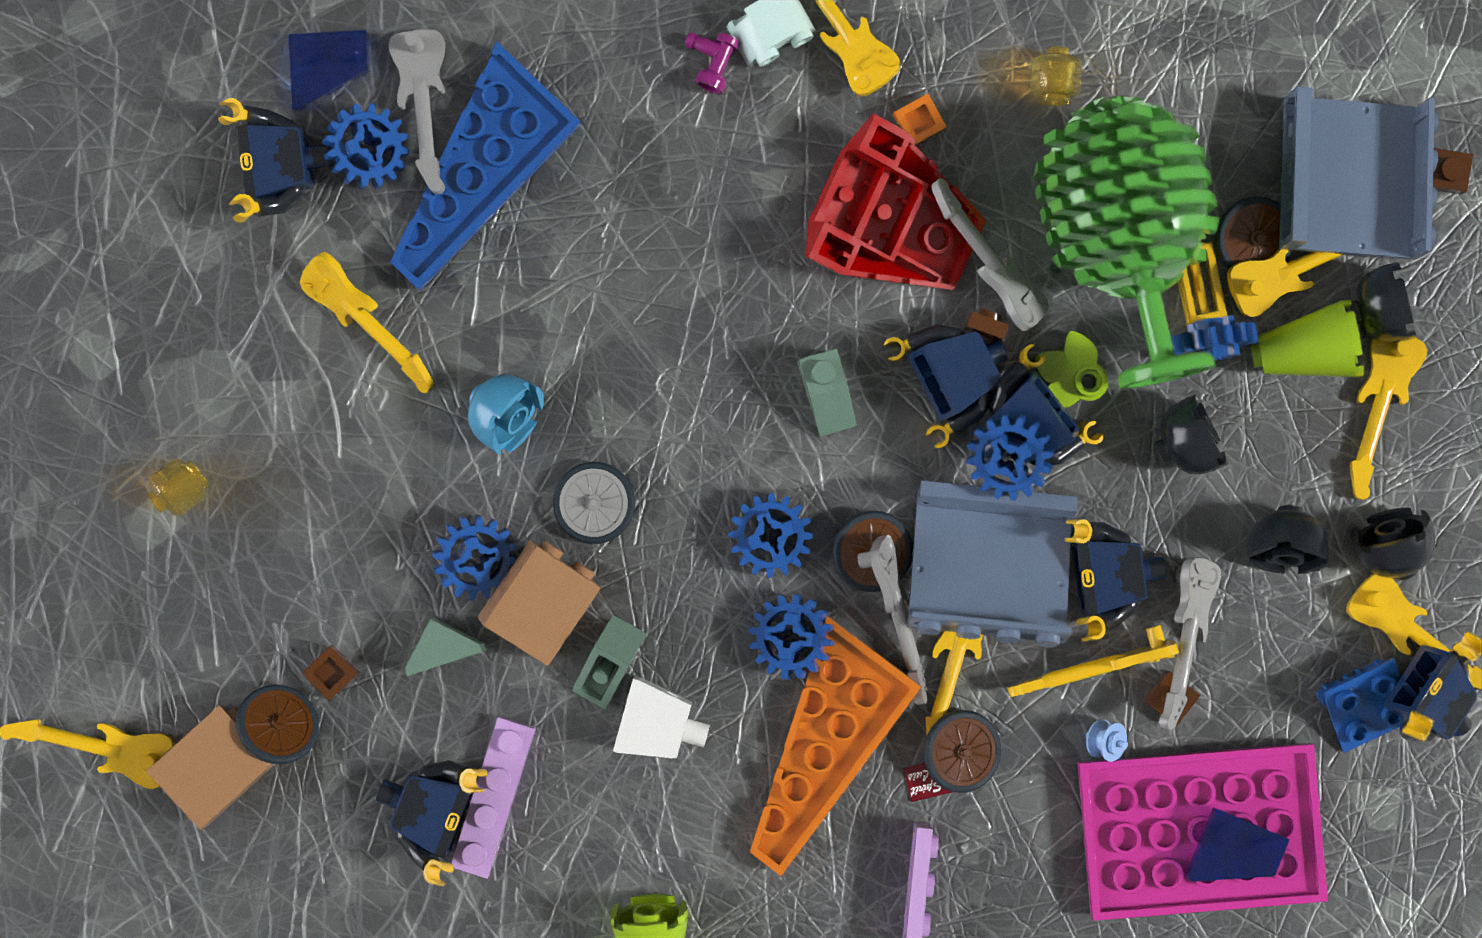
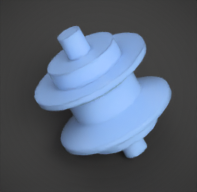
M1099 719L1092 724L1086 734L1087 750L1095 758L1103 757L1109 762L1116 761L1128 746L1126 730L1120 723L1110 724L1105 719Z

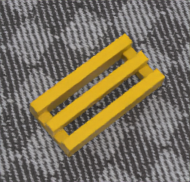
M1212 242L1204 243L1201 249H1206L1205 265L1215 312L1209 313L1200 264L1190 265L1200 315L1196 316L1187 268H1185L1182 272L1185 275L1179 279L1178 286L1186 325L1195 323L1198 320L1227 316Z

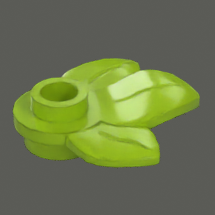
M1068 332L1063 352L1048 351L1037 355L1034 359L1036 363L1039 357L1045 354L1044 363L1036 367L1039 375L1050 384L1048 386L1064 408L1072 406L1079 400H1096L1108 388V375L1104 368L1097 364V348L1088 338L1078 332ZM1084 375L1093 377L1095 383L1092 389L1083 387L1081 380Z

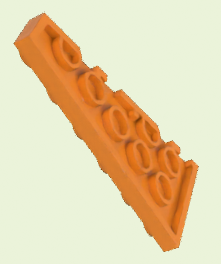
M829 616L826 617L824 624L834 625V630L826 633V638L835 641V645L825 646L824 652L830 657L828 661L820 659L816 661L820 671L817 673L809 672L785 742L779 766L773 779V785L750 849V853L780 876L783 875L922 688L921 685Z

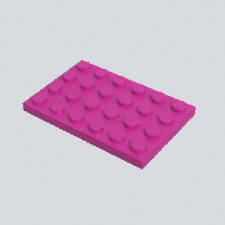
M1300 743L1119 758L1113 762L1106 760L1077 762L1090 916L1093 921L1328 902L1314 744Z

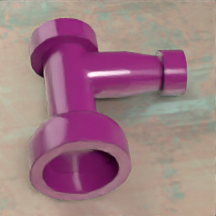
M690 32L686 38L685 47L692 50L695 48L701 53L713 57L709 68L699 71L694 83L708 92L722 95L726 87V80L722 74L732 51H737L740 42L736 38L724 33H719L716 41L708 38L698 37L697 34Z

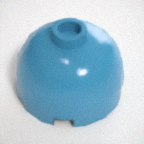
M510 374L495 376L476 386L472 391L468 408L469 426L476 438L495 453L501 454L500 450L502 449L507 452L514 451L527 439L536 426L537 421L530 419L536 408L542 411L544 394L538 386L522 377Z

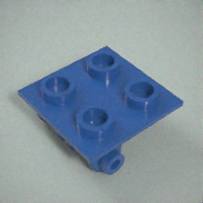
M1394 658L1383 661L1376 659L1373 661L1374 663L1360 670L1354 669L1352 671L1353 677H1350L1347 673L1343 674L1342 682L1338 679L1329 684L1324 683L1321 685V690L1316 691L1319 702L1323 706L1327 705L1343 753L1399 728L1404 722L1402 718L1383 705L1400 679Z

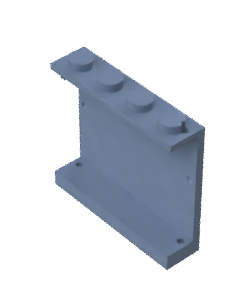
M1299 86L1285 96L1279 249L1416 260L1430 253L1436 240V229L1432 226V210L1437 202V190L1433 187V172L1438 163V152L1434 149V134L1439 125V115L1435 111V98H1428L1417 107L1312 98L1313 88Z
M922 480L917 492L907 627L917 628L919 633L926 635H937L941 631L956 632V636L964 639H978L980 635L996 636V640L1003 643H1018L1020 639L1035 640L1036 645L1041 647L1060 646V643H1065L1072 634V628L1067 627L1071 543L1065 541V538H1071V524H1065L1067 519L1075 517L1078 511V497L1033 492L1031 496L1027 497L1023 491H1019L1017 499L1011 501L1009 492L1006 491L1003 492L999 499H996L995 488H989L983 492L980 486Z

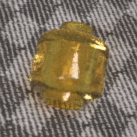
M1051 46L1046 48V53L1036 56L1032 61L1030 92L1039 98V103L1042 105H1069L1070 100L1076 98L1081 91L1083 67L1081 60L1071 55L1070 49L1067 47Z
M174 459L151 474L149 485L152 491L146 495L160 514L168 510L172 515L179 517L204 501L206 498L204 488L209 484L191 460L185 463L181 459Z

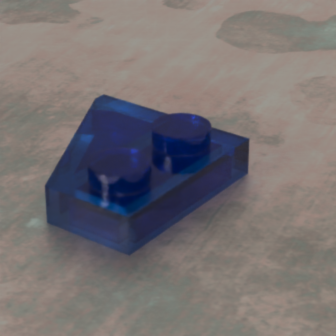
M366 30L288 34L292 109L295 111H303L308 108L306 105L325 94L331 95L341 89L346 82L355 81L370 72L369 35Z
M1213 807L1184 877L1196 882L1275 876L1290 839Z

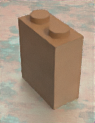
M530 539L478 615V618L483 626L548 666L601 587L592 579L596 573L577 560L573 566L561 559L564 552L546 540L539 545Z
M219 705L146 771L200 830L209 826L275 765L254 757L243 746L236 728L238 710L234 706L227 710L224 706Z

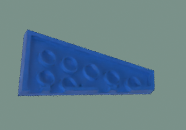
M497 41L491 51V57L484 72L480 74L474 93L466 109L463 110L439 159L440 178L444 182L445 190L442 194L437 195L431 192L428 185L426 186L422 195V201L413 219L410 220L390 261L420 291L582 125L577 117Z

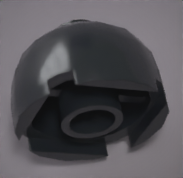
M1399 262L1380 266L1364 275L1356 287L1357 300L1351 301L1352 304L1350 306L1351 311L1355 313L1357 324L1363 323V327L1369 336L1377 341L1386 343L1417 338L1415 330L1407 331L1406 324L1414 323L1404 279L1394 278L1393 271L1401 270Z
M1196 394L1181 400L1168 409L1160 423L1162 439L1156 441L1158 450L1166 463L1173 460L1181 471L1199 475L1215 471L1229 464L1225 451L1220 453L1216 445L1219 443L1220 438L1203 404H1198V396Z
M1283 505L1278 507L1277 511L1269 512L1257 520L1251 530L1248 558L1250 557L1249 562L1252 566L1261 570L1285 574L1283 566L1298 567V574H1306L1319 571L1328 564L1329 542L1323 525L1312 515L1302 512V509L1298 506Z
M1407 507L1390 509L1366 518L1367 523L1371 525L1363 528L1361 531H1359L1357 525L1351 534L1354 549L1363 566L1373 574L1396 580H1406L1415 576L1417 571L1421 570L1432 558L1436 543L1435 531L1428 513L1421 510V515L1412 514L1411 508Z

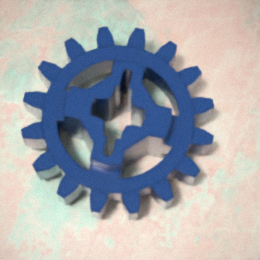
M372 103L369 104L365 112H362L359 104H354L351 108V116L346 111L341 110L337 115L340 123L331 121L327 127L334 135L326 136L323 139L324 145L332 147V150L327 152L324 158L330 161L335 160L336 165L331 171L333 175L343 171L346 174L344 184L348 185L353 179L358 180L359 190H364L369 181H371L375 190L383 185V178L389 183L393 182L397 178L393 170L402 172L406 167V164L399 158H405L410 154V149L401 146L409 138L408 133L399 134L397 131L402 121L398 119L391 123L388 120L390 110L386 108L380 115L376 114L375 105ZM372 124L379 127L383 132L373 127ZM351 126L352 130L350 133L352 139L342 144L344 131ZM363 140L366 145H373L374 150L369 153L367 148H360L359 144ZM391 150L390 160L382 168V154ZM349 161L357 164L361 169L356 168Z
M1234 316L1198 320L1195 323L1187 324L1188 332L1171 336L1176 355L1208 352L1212 354L1214 360H1223L1240 355L1239 347L1258 342L1256 324L1253 322L1235 324Z
M1004 413L1000 424L995 418H989L986 421L989 430L987 431L979 426L974 433L980 441L971 440L967 446L975 454L966 459V464L976 465L977 467L971 474V478L978 479L982 477L984 483L981 490L984 492L990 487L995 488L996 499H999L1004 491L1009 492L1011 501L1017 499L1019 490H1022L1027 497L1031 496L1034 492L1032 483L1042 487L1046 482L1040 472L1050 473L1053 465L1045 462V459L1051 458L1054 455V449L1044 448V444L1050 438L1049 434L1038 436L1036 431L1040 423L1035 422L1030 427L1026 426V418L1023 414L1020 415L1016 422H1012L1010 414ZM1009 432L1021 434L1024 437H1026V439L1021 440L1015 437H1011ZM991 439V445L994 449L993 455L985 460V447L988 440ZM1006 450L1009 454L1014 452L1018 454V458L1014 463L1012 460L1004 461L1002 459ZM1036 453V465L1034 471L1029 474L1026 462L1032 454ZM995 474L1007 476L1011 481L1002 480L996 477Z
M769 493L767 502L762 503L761 499L756 495L753 497L754 507L750 509L745 504L740 506L745 514L743 518L732 517L731 521L739 526L738 531L728 533V537L738 539V544L733 546L731 551L732 553L742 551L744 556L739 564L743 566L749 561L753 563L752 574L754 575L762 567L766 568L768 578H772L775 568H779L785 576L788 574L787 564L790 562L797 567L802 565L797 558L799 552L803 554L810 553V550L803 545L804 540L812 539L813 534L804 532L803 527L808 525L811 520L810 518L800 519L798 517L803 508L801 505L793 509L788 507V496H785L781 503H776L774 493ZM768 509L780 510L786 513L792 520L784 523L778 522L771 518ZM755 514L758 521L754 535L744 538L746 524ZM763 517L766 518L767 523L773 529L780 528L782 535L777 537L778 544L776 546L779 551L778 553L775 552L774 547H771L768 541H760L759 536L765 533ZM797 533L796 544L791 553L786 556L783 549L788 536ZM757 548L764 549L770 552L773 562L760 560L753 556L750 551Z
M476 514L473 523L469 524L467 519L461 516L459 521L460 527L455 528L449 523L446 525V529L449 532L447 538L443 536L436 537L442 549L432 551V557L441 560V563L434 566L433 570L436 574H446L440 583L444 588L454 584V596L459 597L466 590L470 601L475 600L477 592H482L486 599H489L491 597L490 588L494 586L497 588L501 580L509 571L508 566L513 565L517 558L509 555V552L516 549L517 545L514 541H504L510 532L506 528L496 531L498 522L495 519L491 518L484 525L482 516ZM475 532L485 533L493 537L496 542L483 543L478 540ZM458 539H461L462 543L458 551L450 555L453 545ZM477 549L480 554H484L479 557L480 564L473 566L470 561H466L471 558V551ZM500 560L498 568L490 576L489 571L492 565ZM466 572L472 575L475 582L461 580L454 573Z
M794 594L791 603H789L785 595L778 596V606L768 601L764 603L767 610L766 615L755 613L754 618L760 622L758 628H749V633L757 635V641L751 643L749 647L750 649L761 651V654L755 660L758 664L769 662L767 673L775 674L781 669V679H790L792 671H794L798 679H803L806 676L805 668L817 673L820 670L816 661L818 659L824 661L830 659L828 654L824 652L825 646L835 645V641L826 638V633L834 630V625L823 624L822 620L826 618L828 613L826 610L815 612L816 601L810 599L803 605L802 596ZM784 613L783 621L775 627H770L775 618ZM804 614L812 621L816 634L811 633L805 625L806 617ZM793 631L801 637H806L807 640L790 642L783 637H778L777 634ZM768 640L772 641L778 649V658L772 653ZM808 647H814L808 657L797 662L800 658V653Z

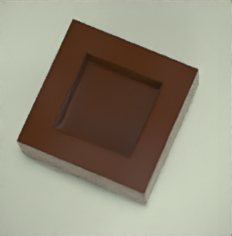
M1434 148L1438 152V163L1433 172V187L1437 191L1460 195L1466 193L1473 154Z
M981 308L979 313L972 311L968 315L963 330L971 333L977 332L981 337L1001 342L1006 336L1009 324L1001 322L1002 316L1000 314Z
M330 645L302 672L328 701L337 696L360 673L334 645Z
M1168 670L1143 700L1161 715L1164 711L1167 692H1170L1173 673ZM1188 685L1185 694L1188 700L1176 726L1201 696Z

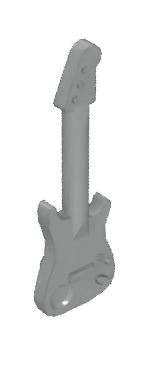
M419 29L400 32L392 36L389 41V50L400 74L397 103L403 111L406 109V103L409 98L414 97L419 159L415 161V164L431 192L439 195L444 192L445 185L440 178L439 161L434 153L429 90L436 89L442 95L445 93V87L440 79V67L445 55L446 45L443 36L436 30Z
M941 178L935 181L931 188L943 217L951 220L985 264L977 272L1002 299L1007 310L1006 319L1008 322L1015 324L1022 331L1035 326L1048 310L1049 304L1044 293L1023 276L1011 256H1007L1003 260L999 258L963 212L961 203L950 191L948 183Z
M890 535L879 536L872 544L870 552L858 554V564L861 569L873 568L883 594L885 610L892 615L904 662L908 670V676L922 686L914 697V702L916 705L926 704L927 688L925 687L924 670L922 664H920L912 629L907 627L908 614L906 607H909V602L901 582L894 543Z
M1188 557L1183 562L1182 567H1178L1176 570V579L1180 582L1181 598L1174 621L1183 623L1170 692H1167L1164 711L1159 719L1160 727L1171 730L1176 726L1188 700L1185 694L1196 641L1206 642L1209 610L1220 584V567L1216 563L1203 558Z

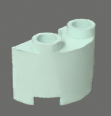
M758 0L744 9L746 15L737 20H731L727 25L730 35L740 42L738 49L748 67L756 63L760 67L769 64L779 57L780 54L777 49L788 43H791L793 48L799 47L814 37L812 32L816 31L799 0Z

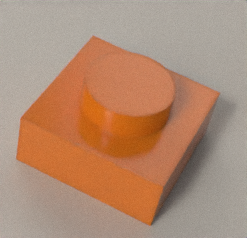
M928 93L893 113L899 127L912 136L916 141L914 143L916 146L947 128Z

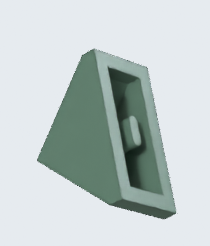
M437 617L432 618L405 667L406 675L410 676L487 650L484 641Z

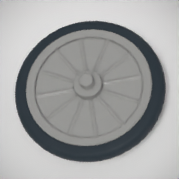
M586 462L571 468L559 480L554 491L553 510L558 524L570 537L587 544H600L615 539L628 527L634 515L635 495L629 480L620 470L602 462Z

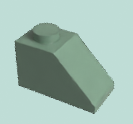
M837 348L799 359V370L819 437L856 427L857 423L850 392Z
M612 615L594 645L571 691L606 709L647 633Z

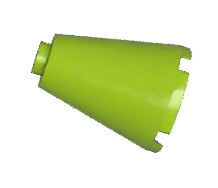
M1350 299L1340 300L1258 335L1257 344L1250 345L1254 368L1262 367L1263 374L1354 378L1364 376V365L1355 367V364L1358 363L1357 356L1362 355V348L1354 311L1346 312L1352 304Z
M637 895L630 897L631 905L621 908L620 902H618L609 911L610 924L615 938H685L689 914L687 903L683 899L681 905L675 903L673 895Z

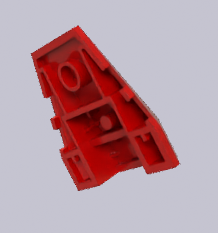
M872 114L841 150L809 218L806 258L840 275L954 290L973 249L951 220L943 217L933 194L932 184L940 178L948 183L950 191L961 203V209L980 233L986 223V219L955 185L952 186L939 172L937 164L932 159H928L914 144L916 141L908 132L882 117Z

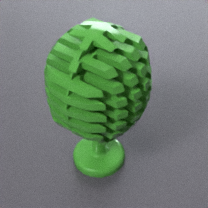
M1111 96L1094 100L1071 113L1070 115L1074 117L1067 123L1065 131L1055 129L1044 135V146L1053 148L1048 155L1044 156V162H1036L1033 178L1046 181V184L1039 183L1035 192L1037 201L1048 205V207H1043L1040 211L1042 224L1052 228L1045 235L1047 245L1050 248L1059 249L1063 253H1056L1051 258L1059 269L1075 270L1076 272L1073 274L1079 285L1098 288L1101 291L1110 293L1108 296L1137 299L1150 362L1128 368L1119 374V388L1132 389L1185 378L1216 367L1214 357L1208 352L1175 354L1161 294L1180 281L1179 279L1185 275L1182 272L1188 265H1196L1206 261V249H1201L1204 243H1200V240L1206 238L1205 233L1214 234L1217 231L1220 217L1206 215L1207 211L1211 212L1217 207L1215 194L1207 190L1212 184L1210 171L1202 166L1207 160L1204 148L1193 144L1200 137L1196 130L1190 125L1175 121L1173 114L1162 106L1152 105L1142 101L1144 99L1136 97Z

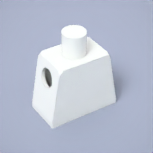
M635 676L631 684L613 751L625 754L677 758L681 741L704 748L710 725L688 719L691 701L650 681Z

